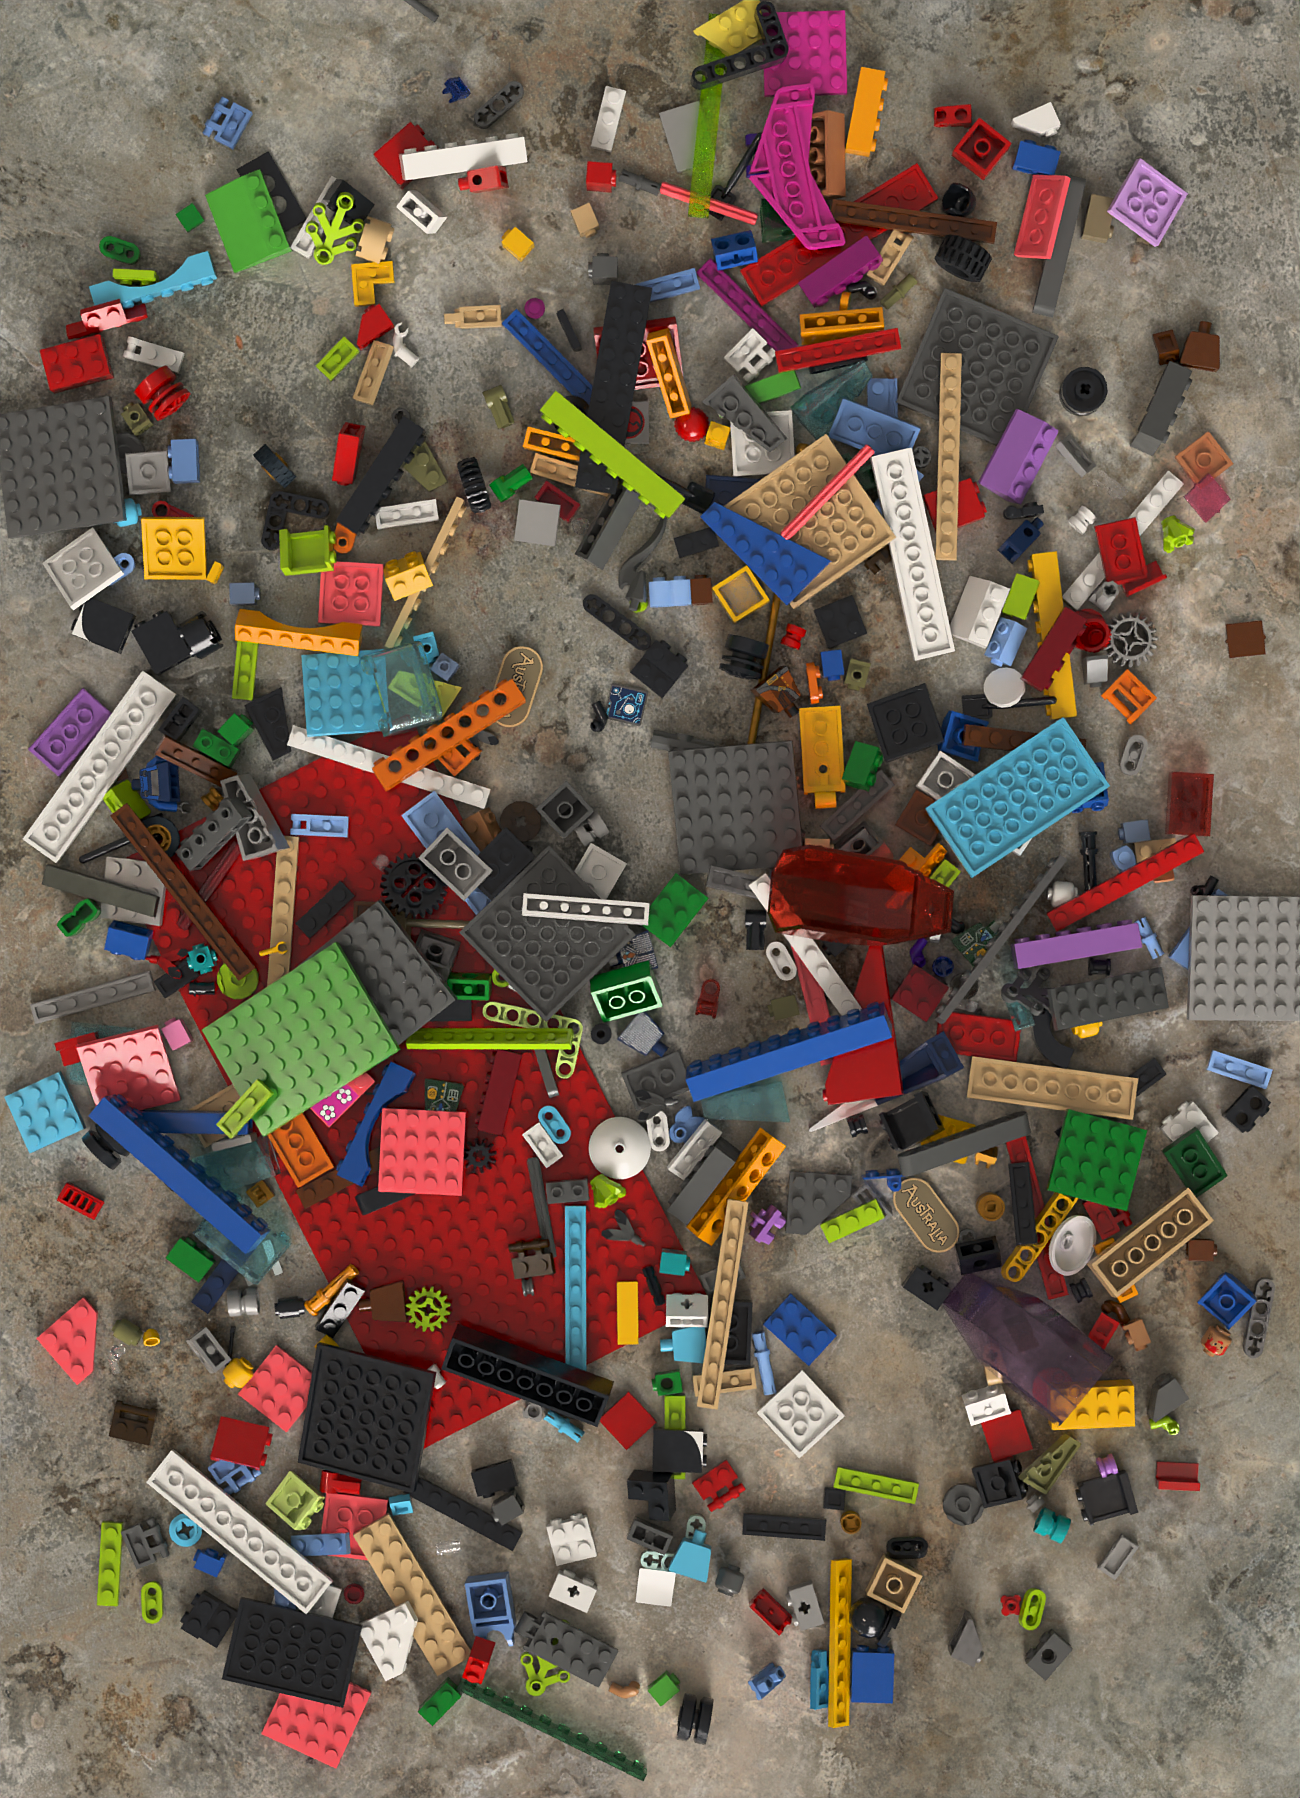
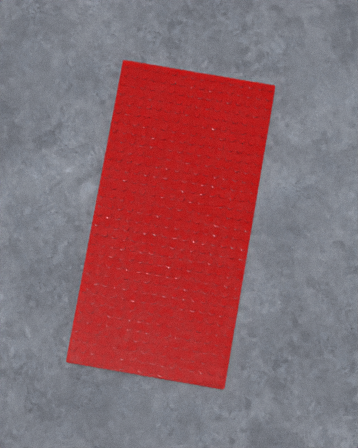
M405 714L390 722V731L370 732L350 742V744L391 756V752L399 746L404 748L410 744L408 741L419 735L411 717ZM410 751L407 754V758L411 761L416 760L419 756L416 751ZM321 757L259 789L284 836L300 837L290 972L353 922L354 901L377 902L381 899L382 902H385L387 896H381L384 889L380 888L381 882H384L381 880V876L385 874V867L390 868V861L396 863L395 859L397 856L403 860L404 853L411 858L414 852L416 858H419L421 853L426 850L401 815L432 792L402 782L385 791L374 773L325 757ZM434 762L424 767L438 772ZM438 794L464 829L461 823L463 819L453 799ZM291 814L349 817L348 838L290 835V828H292L293 824ZM206 817L179 830L180 843L193 834L194 828L203 824L206 821ZM301 821V829H306V821ZM236 834L199 870L189 871L176 853L171 857L172 861L197 893L231 844L237 841ZM138 852L126 857L130 859L144 860ZM277 852L243 861L240 853L206 902L210 910L256 967L259 974V983L256 990L244 999H232L222 993L217 984V974L224 961L218 954L217 965L212 967L213 971L204 974L198 971L200 976L194 979L196 982H215V995H196L194 997L189 994V983L179 989L227 1086H230L232 1082L202 1029L267 987L269 954L260 956L259 951L270 949ZM415 869L409 870V872L413 875L418 874V872ZM423 874L415 885H410L409 890L401 897L404 898L414 886H418L419 881L427 876V874ZM339 881H342L355 897L309 939L295 923ZM395 883L397 888H404L403 884ZM430 883L424 884V886L428 889L433 888V886ZM448 886L447 889H444L447 891V895L443 897L445 900L443 904H439V909H433L432 915L425 912L424 918L417 914L415 919L471 921L476 914L467 902L463 901ZM167 888L162 925L145 924L147 929L154 930L152 939L160 955L176 949H186L190 952L193 951L192 946L202 943L205 946H210V943L193 922L187 930H183L177 925V921L184 913V910ZM410 897L412 902H419L417 897ZM411 927V939L415 944L421 929L461 942L451 972L493 973L494 968L459 933L462 929ZM199 955L198 961L200 963L204 962V956ZM185 957L180 961L173 962V964L177 966L187 958ZM499 974V979L504 981L505 979ZM492 981V994L489 1001L472 1000V1021H429L421 1028H524L486 1019L483 1015L484 1005L489 1002H499L534 1009L516 991L508 986L499 987ZM489 1005L487 1014L495 1017L498 1014V1008L495 1005ZM514 1009L509 1010L507 1013L508 1019L516 1021L518 1019V1012ZM561 1010L555 1013L556 1015L564 1016ZM530 1014L527 1017V1021L530 1025H537L539 1018L536 1014ZM550 1018L548 1020V1027L558 1028L559 1021L556 1018ZM406 1039L399 1045L401 1050L366 1072L375 1081L374 1085L330 1127L310 1108L303 1112L335 1167L301 1187L332 1172L337 1168L341 1159L344 1160L347 1154L345 1151L347 1144L350 1140L353 1141L356 1135L354 1132L358 1122H362L364 1119V1109L367 1103H371L374 1095H367L366 1093L373 1092L375 1086L381 1083L384 1067L393 1062L414 1072L416 1076L408 1093L398 1097L386 1108L430 1110L431 1107V1110L433 1108L436 1110L442 1102L444 1111L450 1109V1111L466 1112L464 1148L471 1150L467 1142L470 1141L475 1146V1138L479 1139V1144H482L485 1138L487 1139L486 1147L491 1143L494 1144L489 1151H497L496 1155L490 1156L496 1159V1163L488 1161L492 1167L490 1170L483 1165L484 1173H480L478 1166L476 1172H472L474 1165L471 1164L470 1167L466 1168L465 1165L470 1161L469 1159L464 1160L462 1196L414 1194L362 1216L354 1196L378 1187V1170L367 1176L363 1187L354 1183L305 1209L296 1193V1190L299 1188L269 1137L262 1136L253 1120V1132H256L258 1138L256 1142L328 1283L334 1280L351 1264L359 1271V1274L352 1281L365 1287V1292L360 1299L370 1298V1290L372 1288L404 1280L406 1304L412 1303L409 1299L410 1295L416 1297L414 1291L418 1290L421 1293L424 1286L427 1291L434 1286V1292L437 1293L441 1289L440 1295L448 1296L445 1303L448 1302L451 1305L446 1310L451 1311V1314L445 1315L448 1321H441L442 1328L435 1326L433 1332L430 1330V1327H427L425 1332H423V1326H419L416 1329V1322H409L412 1318L411 1315H407L408 1320L406 1322L373 1320L372 1311L360 1312L359 1301L347 1317L365 1354L423 1369H428L436 1364L441 1370L440 1374L447 1382L439 1389L434 1388L424 1448L520 1400V1398L441 1369L457 1324L566 1363L565 1206L586 1205L587 1365L625 1346L618 1345L617 1281H638V1339L666 1325V1303L660 1306L655 1305L654 1296L651 1295L646 1282L647 1278L644 1277L642 1271L644 1267L653 1266L654 1275L657 1276L662 1289L661 1294L664 1295L665 1300L666 1294L680 1293L682 1295L700 1293L707 1295L691 1263L689 1271H685L684 1276L659 1273L662 1248L682 1251L684 1249L643 1170L626 1179L608 1177L625 1188L626 1195L606 1208L595 1207L594 1194L590 1182L602 1173L596 1169L590 1159L589 1141L595 1128L603 1121L615 1117L580 1047L574 1073L569 1078H561L556 1073L559 1049H546L559 1091V1095L552 1098L548 1096L534 1049H505L521 1053L522 1058L502 1136L477 1130L478 1125L475 1124L477 1112L481 1113L483 1104H480L482 1092H487L488 1084H485L487 1072H492L493 1064H490L492 1052H497V1049H407ZM572 1044L571 1049H564V1052L566 1054H573L575 1052L574 1044ZM562 1063L559 1066V1070L562 1074L567 1075L570 1073L571 1067L567 1063ZM446 1082L447 1086L444 1100L450 1105V1108L445 1109L449 1106L443 1101V1099L436 1103H433L441 1099V1096H444V1092H442V1090H445V1086H443V1084H445ZM429 1086L438 1088L435 1099L427 1098ZM449 1090L459 1091L457 1102L447 1100ZM550 1105L559 1111L571 1130V1136L563 1144L555 1143L563 1154V1157L546 1168L539 1159L546 1200V1182L588 1178L590 1199L577 1202L547 1203L557 1255L553 1258L556 1273L532 1277L535 1295L527 1294L524 1297L521 1279H514L511 1261L512 1258L519 1256L517 1252L509 1251V1244H514L516 1241L521 1240L529 1242L535 1238H541L527 1165L528 1158L538 1156L522 1134L540 1122L538 1119L539 1111L544 1106ZM547 1112L545 1113V1118L550 1120L553 1118V1114ZM382 1113L372 1129L369 1152L380 1146ZM558 1129L557 1135L559 1137L564 1136V1130ZM617 1145L615 1148L618 1153L624 1150L622 1145ZM483 1151L474 1152V1155L477 1156L476 1160L485 1159V1156L482 1155ZM616 1210H621L627 1216L634 1233L642 1238L645 1246L636 1245L631 1240L616 1241L602 1236L601 1232L606 1229L621 1230L615 1219ZM527 1250V1256L536 1255L535 1250ZM427 1295L420 1297L416 1302H424ZM435 1297V1303L442 1307L440 1301ZM427 1304L426 1307H422L426 1310L427 1314H430L431 1311H434V1309L430 1307V1304ZM415 1312L417 1317L422 1321L423 1317L421 1316V1314L419 1312ZM440 1315L433 1316L430 1322H434L437 1319H439Z

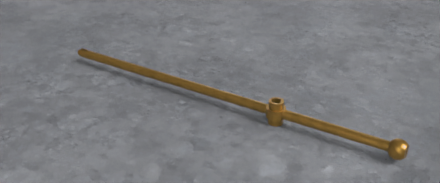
M799 443L795 448L796 455L807 448L809 444ZM775 593L773 595L765 643L769 645L766 659H762L761 665L764 667L763 670H760L762 675L758 683L767 677L781 602V599ZM756 696L747 744L756 743L762 702Z

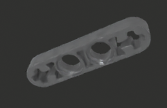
M1260 1278L1254 1287L1253 1294L1257 1298V1302L1250 1308L1243 1343V1351L1250 1358H1258L1264 1348L1275 1293V1285L1268 1278ZM1265 1282L1270 1286V1290L1265 1291V1297H1269L1268 1301L1263 1298H1257L1258 1295L1262 1296L1263 1290L1260 1289V1285H1264ZM1259 1302H1264L1267 1306L1266 1311L1262 1314L1257 1313L1255 1310L1256 1304ZM1256 1322L1261 1323L1263 1327L1259 1334H1254L1251 1330L1252 1325ZM1250 1335L1255 1338H1261L1260 1341H1255L1258 1351H1254L1253 1354L1248 1350V1346L1253 1345V1339H1249Z

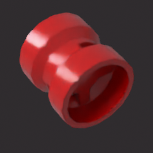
M788 623L785 629L786 635L782 637L780 643L799 650L801 638L805 636L807 630Z

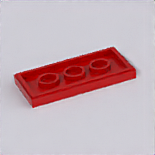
M952 1012L946 1022L943 1024L938 1022L936 1035L944 1031L956 1054L1017 1062L1022 1021Z

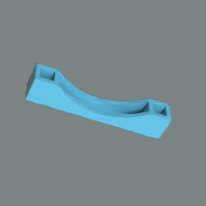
M208 251L187 257L183 265L174 274L153 285L129 287L105 281L89 286L94 306L120 299L123 308L129 309L134 307V303L141 301L142 303H149L154 300V297L161 295L162 297H169L174 294V291H189L194 288V285H209L213 283L214 279L218 278L211 255Z

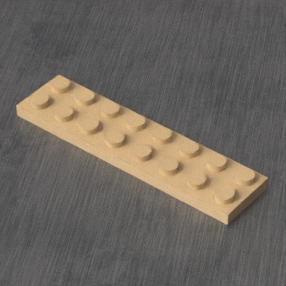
M972 1056L967 1098L1061 1111L1070 1109L1085 1114L1133 1120L1138 1078Z
M390 1513L353 1533L355 1540L394 1605L398 1606L409 1601L418 1618L413 1636L436 1675L439 1676L468 1659L471 1648Z

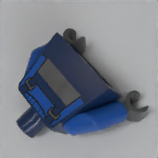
M155 756L146 764V768L140 769L139 779L132 780V790L140 791L141 798L148 799V803L160 811L176 812L180 810L183 814L190 813V811L182 810L183 804L191 805L189 802L184 801L181 804H177V802H180L178 766L159 756Z

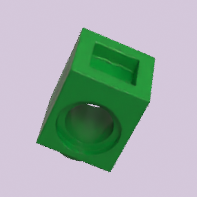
M680 1369L655 1373V1379H652L653 1391H657L658 1396L683 1392ZM670 1378L673 1381L672 1386L664 1388L661 1385L662 1379Z

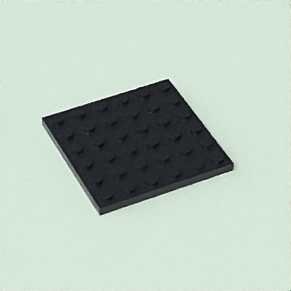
M319 1342L316 1347L298 1463L411 1493L416 1492L436 1372Z

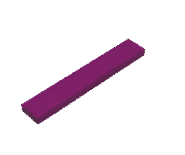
M711 258L696 272V275L751 329L753 328L767 342L770 348L780 351L798 347V344L723 270H717L716 263Z

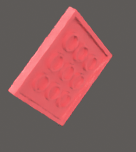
M158 1025L77 1044V1051L95 1106L104 1097L113 1094L122 1095L132 1109L136 1108L138 1110L181 1101Z
M382 1108L378 1192L462 1196L466 1112Z
M349 1682L343 1708L280 1693L261 1734L337 1769L372 1692Z

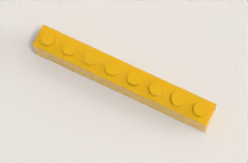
M1057 551L1032 554L1030 560H1027L1028 572H1032V578L1040 582L1035 594V601L1032 602L1033 613H1037L1038 619L1035 622V632L1040 635L1037 649L1064 608ZM1068 653L1062 659L1065 663L1059 672L1055 670L1051 678L1054 681L1049 689L1044 688L1043 690L1044 696H1055L1057 699L1055 704L1045 705L1046 716H1050V720L1077 716L1070 655Z

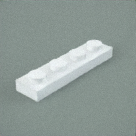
M333 176L329 179L316 202L323 203L326 206L325 214L329 222H331L335 212L327 207L328 203L323 198L337 179ZM316 208L317 212H323L322 208ZM313 209L290 247L308 259L311 257L316 246L310 234L306 232L307 223L312 220L316 221L319 225L318 233L322 238L324 234L317 216L313 214ZM313 225L309 226L310 230L316 229Z

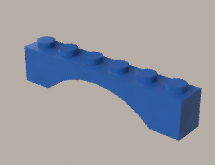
M393 1062L384 1067L381 1075L383 1079L373 1090L372 1095H374L371 1103H367L363 1112L365 1114L362 1122H358L354 1131L356 1135L353 1141L350 1140L345 1150L347 1154L344 1160L341 1159L336 1168L338 1176L363 1187L371 1170L369 1141L374 1124L382 1113V1108H386L398 1097L408 1093L416 1076L414 1072Z

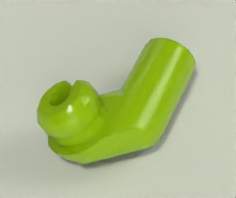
M1168 1415L1156 1423L1149 1419L1151 1430L1162 1427L1171 1435L1179 1433V1424Z

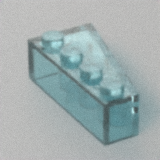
M782 1081L732 1090L701 1099L704 1119L790 1122Z

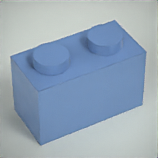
M196 439L171 440V446H168V457L172 458V466H169V478L175 484L200 483L198 441Z

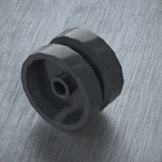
M1079 367L1071 371L1063 380L1059 389V398L1063 408L1076 416H1088L1096 412L1106 399L1108 393L1107 382L1099 371L1090 367ZM1084 389L1086 391V394L1084 393L1082 395L1080 393V390Z
M96 1123L95 1129L97 1132L89 1130L82 1137V1141L97 1159L108 1168L114 1170L122 1162L120 1155L127 1157L130 1152Z
M685 1693L678 1715L676 1739L688 1741L691 1731L694 1729V1742L705 1745L711 1723L714 1699L703 1697L700 1700L699 1708L696 1709V1696Z

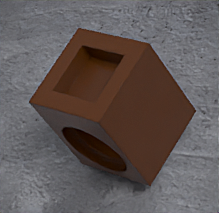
M705 574L694 575V579H690L692 606L712 605L711 578H707Z
M1192 1238L1186 1243V1259L1188 1261H1214V1256H1217V1244H1214L1212 1239Z

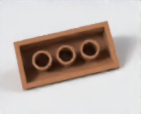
M830 110L812 114L809 150L810 172L825 200L846 197L845 117L843 113Z

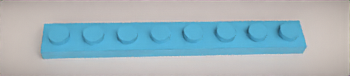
M586 1205L565 1206L566 1364L587 1371Z

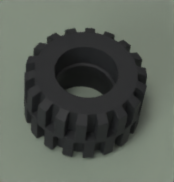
M949 234L945 236L934 259L941 268L950 274L969 282H980L992 257L983 247L958 235Z

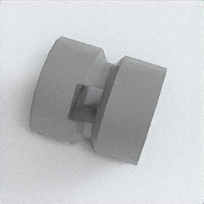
M597 810L575 829L584 847L595 842L596 837L602 838L610 833ZM591 826L592 831L587 832L586 829Z
M246 1288L244 1292L240 1289L228 1290L227 1306L229 1316H242L243 1313L247 1315L260 1314L258 1288Z

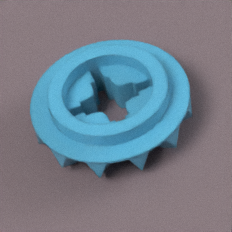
M185 1514L176 1516L169 1526L171 1539L177 1545L183 1547L192 1546L197 1543L203 1532L202 1528ZM183 1522L187 1527L194 1526L189 1531V1536L186 1532L178 1533L183 1528Z

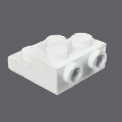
M1193 1101L1182 1103L1177 1108L1178 1112L1174 1116L1168 1115L1162 1120L1161 1123L1163 1125L1159 1127L1171 1142H1174L1194 1127L1198 1128L1207 1143L1219 1133Z
M576 1513L571 1515L570 1519L562 1520V1518L550 1520V1524H547L546 1528L556 1566L597 1556L587 1515L582 1516V1513Z

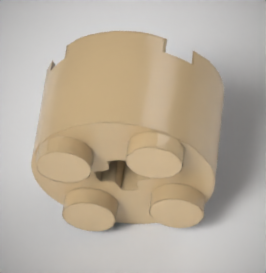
M368 216L367 222H370V224L365 223L358 249L361 252L357 251L355 256L379 264L380 261H385L388 251L385 244L386 241L391 242L395 228H392L390 223Z

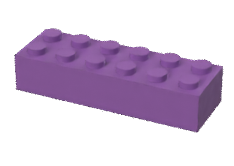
M1132 919L1117 921V926L1105 923L1096 925L1097 929L1091 930V926L1076 928V933L1064 930L1056 932V936L1050 937V934H1041L1035 936L1036 940H1029V937L1015 939V943L1010 944L1014 968L1021 969L1142 948L1138 923H1132Z

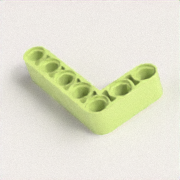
M489 1002L483 1007L484 1017L491 1021L524 1028H549L548 1021L545 1022L532 1009L499 1002ZM489 1005H495L498 1008V1014L495 1017L487 1014ZM514 1009L518 1012V1019L516 1021L508 1019L507 1013L509 1010ZM530 1014L538 1016L539 1022L537 1025H530L528 1023L527 1017ZM554 1014L551 1018H556L559 1021L558 1028H568V1025L572 1022L577 1023L580 1027L579 1032L573 1035L572 1044L575 1046V1052L573 1054H566L564 1049H559L556 1073L561 1078H569L575 1070L583 1025L578 1019ZM562 1063L570 1065L571 1071L569 1074L564 1075L560 1072L559 1066Z

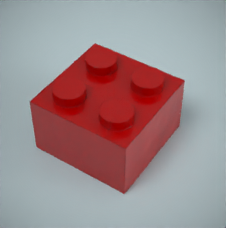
M978 118L954 148L951 156L984 181L1009 150L1012 143L981 118Z

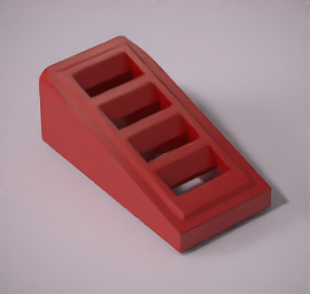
M71 1182L65 1184L57 1198V1201L93 1220H95L105 1203ZM69 1191H74L70 1199H66ZM80 1194L81 1197L77 1204L73 1203L76 1196ZM88 1198L89 1200L86 1203L85 1207H80L84 1199ZM94 1201L96 1205L90 1213L88 1209Z

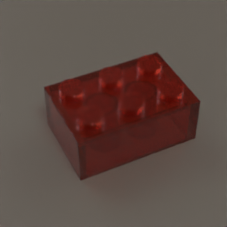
M1169 772L1165 835L1188 836L1195 833L1196 837H1210L1214 774Z

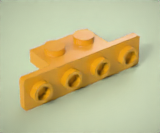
M937 843L925 858L910 847L886 874L884 879L897 889L886 902L885 907L887 909L900 910L908 897L917 891L921 882L930 876L933 868L943 861L947 850L940 843Z

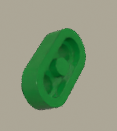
M113 236L104 237L99 244V249L105 257L128 265L137 263L141 256L140 250L135 244ZM109 245H114L113 251L107 250ZM128 252H134L133 257H127Z

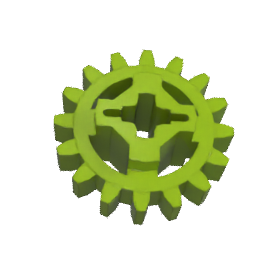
M424 1286L421 1293L418 1290L414 1291L416 1297L410 1295L409 1299L412 1303L406 1304V1307L410 1308L406 1315L412 1316L409 1322L415 1321L416 1329L419 1326H423L422 1329L425 1332L427 1327H430V1330L433 1332L435 1326L442 1328L441 1321H448L445 1315H450L451 1311L446 1310V1308L451 1303H445L448 1296H441V1289L436 1293L434 1292V1286L429 1291ZM427 1295L424 1302H416L420 1297ZM435 1297L440 1301L442 1307L435 1303ZM427 1304H430V1307L434 1309V1311H431L430 1314H427L426 1310L422 1307H426ZM415 1312H419L421 1314V1316L423 1317L422 1321L417 1317ZM440 1315L439 1319H437L434 1322H430L433 1316Z

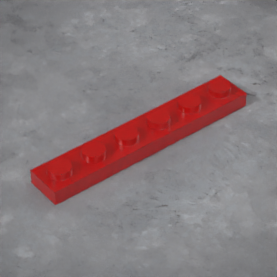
M898 328L775 351L778 373L901 350Z

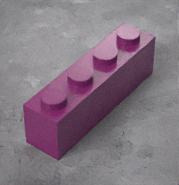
M866 235L798 284L814 308L817 306L821 307L833 295L841 294L846 289V286L861 280L866 272L877 269L883 259Z

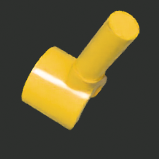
M279 942L275 947L259 951L260 956L277 952L285 954L288 950L281 952L278 947L286 942Z

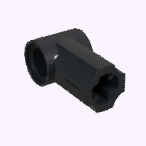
M746 909V950H764L766 910Z

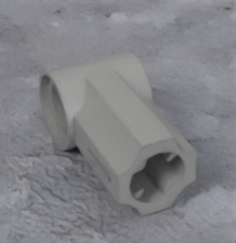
M1114 581L1104 582L1095 589L1088 601L1105 612L1119 593L1118 584Z

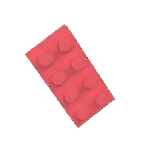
M1033 175L1014 251L1015 256L1051 259L1071 178L1063 175Z

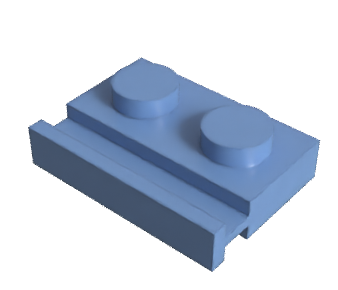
M868 378L867 406L898 418V403H896L898 398L897 378Z

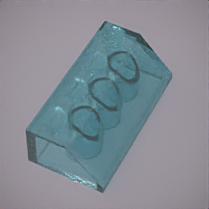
M259 1136L253 1142L214 1151L191 1159L194 1163L201 1164L206 1169L205 1173L207 1175L217 1178L221 1182L220 1186L226 1191L281 1173L268 1136Z

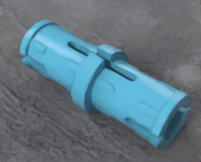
M549 1410L548 1414L554 1417V1419L546 1414L543 1420L558 1428V1432L565 1433L578 1443L581 1438L574 1434V1432L582 1437L585 1431L570 1423V1419H565L555 1411Z

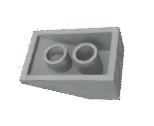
M446 828L419 857L463 901L493 871L449 828Z

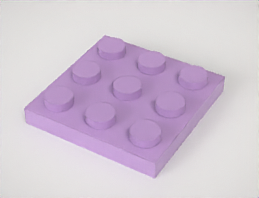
M1139 158L1135 161L1107 212L1155 247L1161 242L1188 193Z

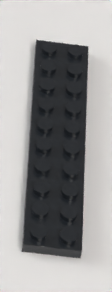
M611 281L587 417L624 447L652 288ZM587 450L581 451L575 488L616 495L619 477L617 476L614 479L605 471L607 467L604 464L600 463L597 465L589 458L591 454Z

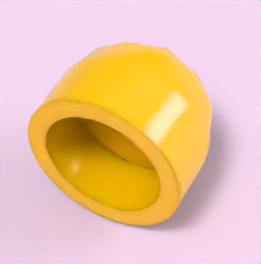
M151 1328L144 1332V1345L155 1346L160 1343V1336L157 1330Z

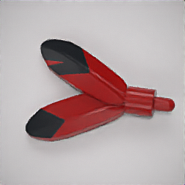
M176 949L161 956H147L145 959L149 960L150 963L158 964L171 977L180 979L182 973L173 962L187 957L189 951L186 949Z

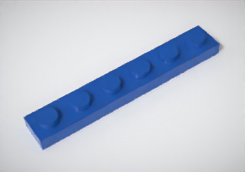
M516 309L502 322V325L572 396L581 397L590 404L593 386Z

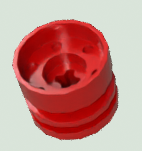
M167 365L160 367L146 377L134 392L143 404L153 401L148 410L151 413L155 412L153 416L157 421L175 413L191 394L186 388L183 389L184 385L181 382L172 385L177 377Z

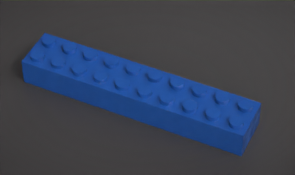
M874 1002L867 1005V1008L861 1010L852 1009L846 1015L840 1017L839 1015L831 1016L825 1022H812L806 1028H794L789 1030L788 1034L782 1036L776 1034L763 1042L754 1041L748 1047L742 1049L736 1047L723 1055L720 1053L714 1054L705 1061H693L687 1066L685 1080L695 1102L892 1038V1024L884 1002L880 1004Z
M113 1094L106 1096L89 1114V1117L242 1252L246 1254L256 1249L271 1231L267 1227L268 1224L260 1217L256 1218L249 1206L240 1204L233 1192L224 1190L217 1178L207 1175L205 1173L206 1169L201 1164L191 1161L189 1159L190 1155L186 1151L173 1145L175 1142L170 1137L159 1133V1128L154 1123H148L143 1119V1114L136 1108L132 1109L122 1095Z

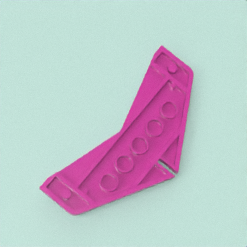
M813 83L781 87L776 91L749 174L767 172V174L750 176L749 179L801 243L810 250L845 244L844 233L839 223H836L809 167L812 112L815 99Z

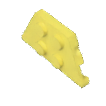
M743 0L696 28L693 32L697 36H703L709 41L711 46L720 49L721 53L727 57L737 54L762 39L754 17L760 0Z

